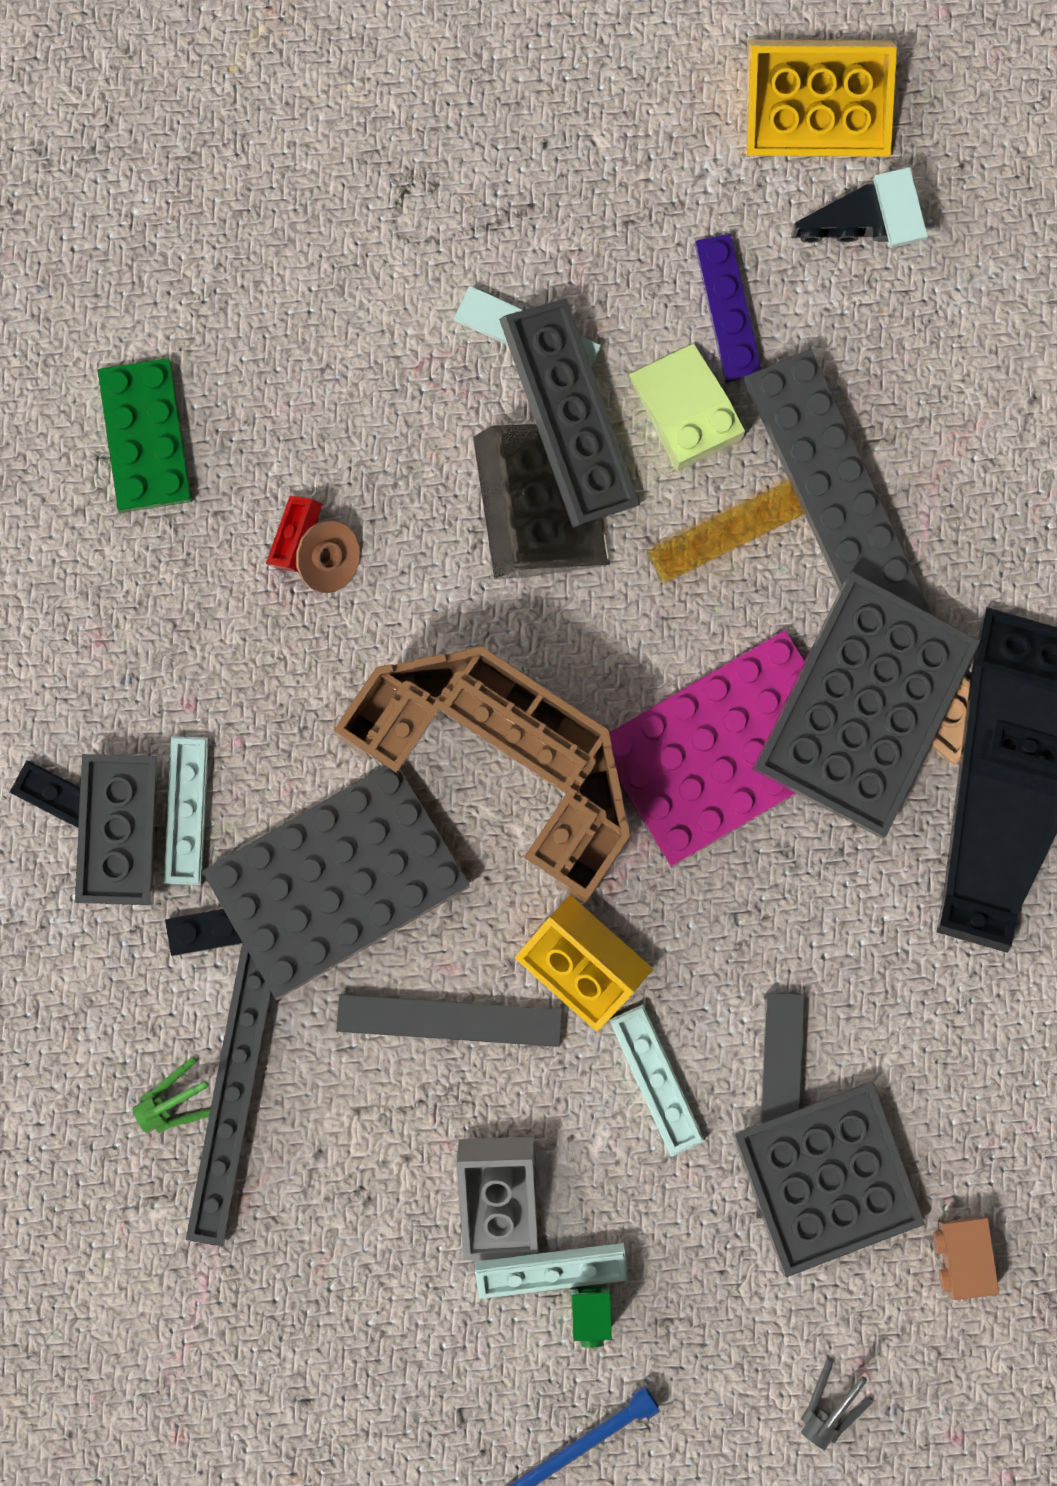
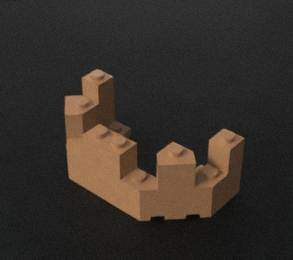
M482 646L450 654L414 659L410 662L395 665L389 664L376 667L334 728V732L339 740L369 761L374 758L395 773H398L435 717L443 720L447 715L566 794L524 858L555 878V885L586 904L630 837L609 730Z

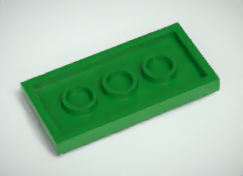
M165 358L97 369L119 513L192 502L170 359Z

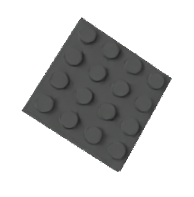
M873 1082L865 1083L732 1133L784 1277L792 1276L925 1225Z

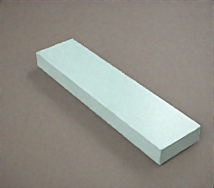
M469 286L456 312L454 321L508 345L499 319L505 315L522 311V309ZM580 336L590 366L592 367L601 345Z
M171 736L164 884L202 886L209 738Z
M640 1005L610 1019L609 1022L670 1157L705 1142L644 1006Z
M624 1243L474 1262L479 1299L628 1281Z

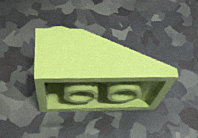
M694 343L629 374V378L676 472L742 440L745 430L729 398Z

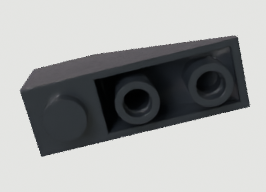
M866 184L795 222L791 232V238H800L805 243L822 241V238H837L839 242H854L858 240V237H873V240L876 242H888L874 184Z

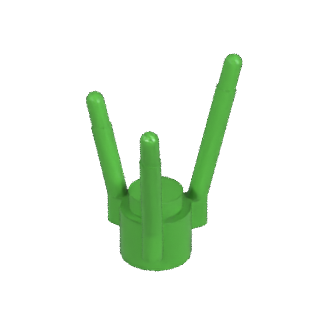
M190 1058L152 1091L141 1096L142 1102L132 1108L139 1126L146 1134L154 1129L161 1133L171 1127L209 1117L210 1109L167 1120V1118L172 1116L170 1108L208 1088L209 1083L207 1081H203L167 1101L162 1096L156 1099V1097L196 1064V1058Z

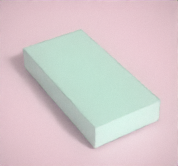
M910 167L875 175L873 181L890 248L925 241L928 236Z

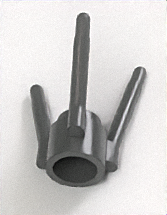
M831 1358L826 1360L808 1409L801 1417V1420L806 1423L801 1433L823 1450H826L831 1442L836 1443L840 1435L873 1403V1399L867 1397L841 1422L838 1421L866 1384L867 1379L863 1376L851 1388L832 1414L823 1409L818 1414L815 1413L833 1365Z

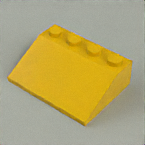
M748 40L747 156L891 157L897 46L892 40Z

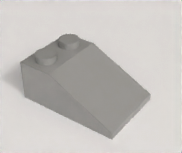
M534 1137L459 1139L457 1175L463 1260H490L538 1254Z

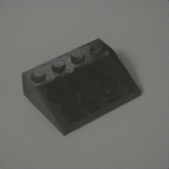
M536 424L493 425L473 436L494 579L526 578L610 565L603 518L580 526H572Z

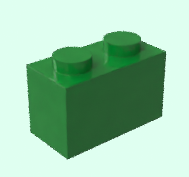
M608 1286L570 1288L573 1341H580L581 1347L585 1348L604 1346V1340H612L611 1302Z

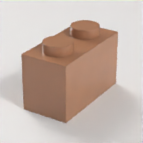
M981 1215L937 1221L939 1231L933 1232L936 1253L942 1254L944 1269H939L942 1292L948 1291V1297L953 1300L999 1294L988 1218Z

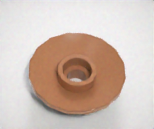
M334 520L321 521L310 527L301 538L296 552V567L301 580L310 589L321 593L336 592L345 587L354 577L360 562V546L356 535L347 525ZM322 550H323V551H324V556H323V558L320 560V555H321V552H322Z

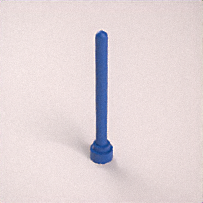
M645 1386L632 1393L633 1398L627 1401L629 1404L627 1407L509 1486L538 1485L636 1418L639 1421L645 1417L649 1420L661 1412L658 1404Z

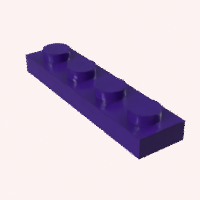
M731 234L697 240L694 246L724 381L727 383L741 380L761 370Z

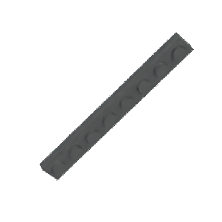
M243 943L186 1240L221 1247L225 1243L272 995Z

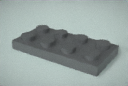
M82 754L75 903L152 905L158 776L157 756Z

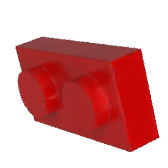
M289 496L266 561L267 565L276 569L298 572L296 552L300 540L310 527L318 523L322 503L310 498Z

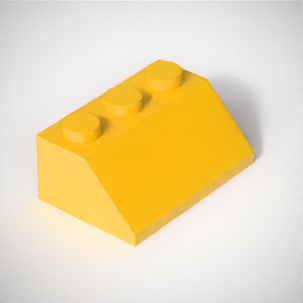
M571 895L555 910L515 956V959L596 1032L603 1027L653 971L649 964Z

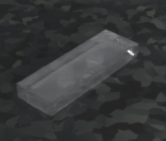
M572 1144L535 1149L549 1252L586 1248Z

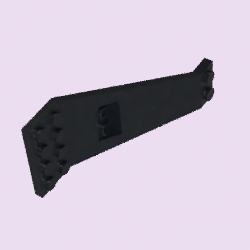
M986 607L978 636L980 643L975 651L971 671L943 899L936 932L1008 953L1013 943L1017 915L1057 834V627Z

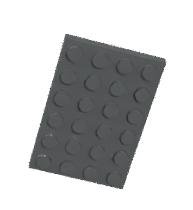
M854 572L848 573L752 770L879 838H886L980 641Z
M386 766L202 871L276 1001L470 888V884L402 771L399 770L398 773H395Z

